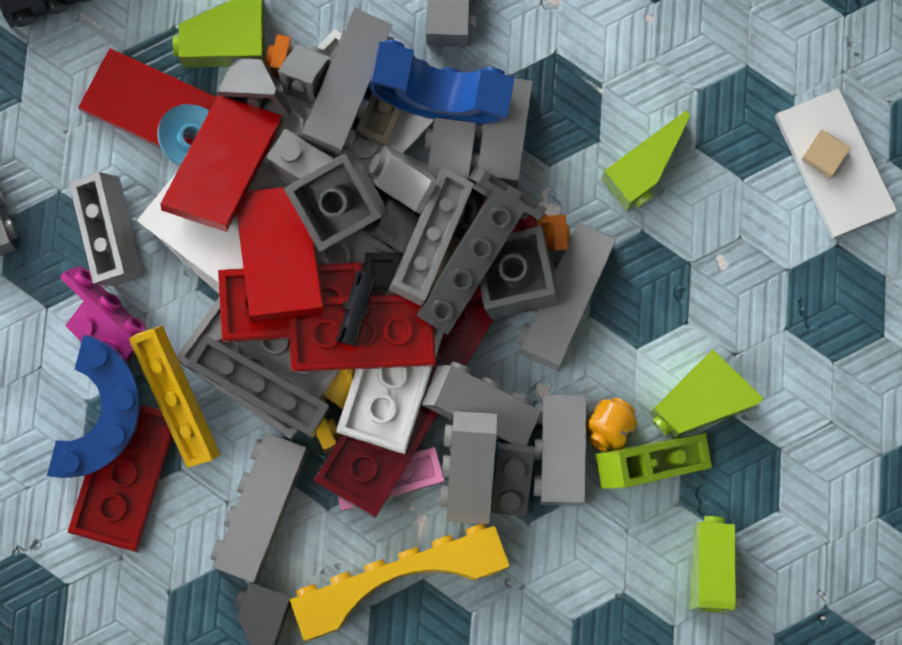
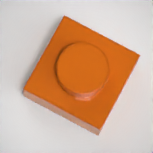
M277 34L275 44H269L266 65H270L271 73L275 78L280 79L278 71L282 63L292 52L290 36Z
M566 214L542 216L540 221L537 220L538 226L542 227L547 238L549 251L568 250L567 242L570 237V230L566 223Z

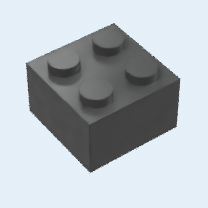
M354 150L342 154L283 188L319 252L389 213Z
M541 226L510 233L481 280L480 288L484 308L491 320L560 305L547 238Z

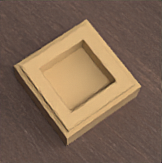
M821 129L801 160L828 178H831L851 147Z

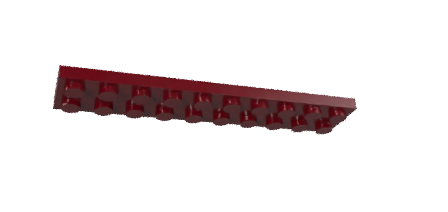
M486 197L483 201L482 205L480 206L479 210L472 219L471 223L469 224L461 239H463V237L465 236L466 232L468 231L469 227L473 223L474 219L476 218L477 214L481 210L482 206L484 205L488 197ZM528 215L526 220L520 218L512 232L538 227L537 219L531 215ZM480 284L449 334L443 333L436 355V366L432 367L425 393L437 366L451 365L452 362H456L467 367L493 324L494 320L490 319L484 308ZM420 405L404 455L341 435L314 478V483L376 519L439 413Z

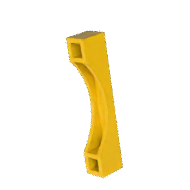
M478 524L465 529L467 536L453 540L452 535L444 536L432 541L433 548L419 552L418 547H414L398 553V561L385 564L384 559L363 566L365 572L352 577L350 571L331 577V585L317 589L316 584H312L296 590L297 597L289 600L303 640L308 642L340 630L349 614L364 598L379 587L395 579L417 573L440 572L459 575L476 581L509 569L510 565L496 527L487 528L486 524Z

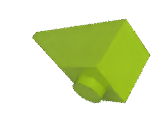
M687 110L604 170L601 180L626 211L633 206L640 209L654 198L652 192L655 190L691 116Z
M706 433L628 446L623 449L595 454L601 489L627 488L712 468Z

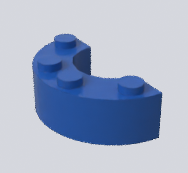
M385 40L384 42H379L370 89L377 98L388 105L404 112L433 120L435 118L476 124H489L502 121L508 117L515 77L504 75L505 72L494 67L481 68L474 72H461L454 68L438 69L429 66V63L424 60L417 59L413 55L414 50L405 48V45L399 41Z
M84 334L74 370L87 375L97 386L102 399L101 414L95 427L85 436L75 440H56L47 476L79 477L109 465L128 447L140 422L142 408L141 392L131 366L113 347L97 338Z

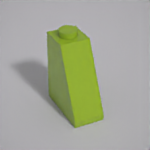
M230 0L179 23V36H173V55L179 56L183 68L229 67L233 58H258L265 62L264 0Z
M712 349L653 408L650 414L654 417L652 420L653 425L662 434L667 436L670 433L674 438L752 410L764 398Z
M704 516V522H697L694 525L690 611L727 613L735 610V525L725 524L726 518Z

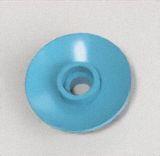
M183 104L171 108L162 117L158 126V141L162 151L172 162L179 166L181 165L191 147L190 144L185 142L184 138L194 141L209 110L198 105Z

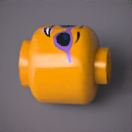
M619 398L600 401L586 420V432L590 437L588 439L590 444L603 452H606L607 449H623L637 428L635 410L631 405Z

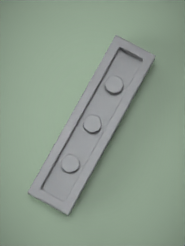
M442 168L437 175V185L419 217L389 287L390 291L420 306L426 300L474 183L445 168Z

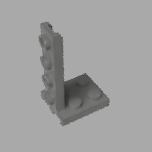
M477 165L469 178L476 181L473 188L488 198L429 292L425 302L417 312V317L447 335L520 218L526 220L528 215H531L540 221L547 209Z

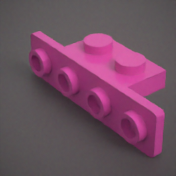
M79 266L64 271L60 278L83 300V303L65 326L80 341H82L84 334L107 343L117 350L128 362L135 354L129 338L146 331L145 324L138 318L133 317L122 306L121 301L115 295L108 293L101 285L93 284L89 270Z

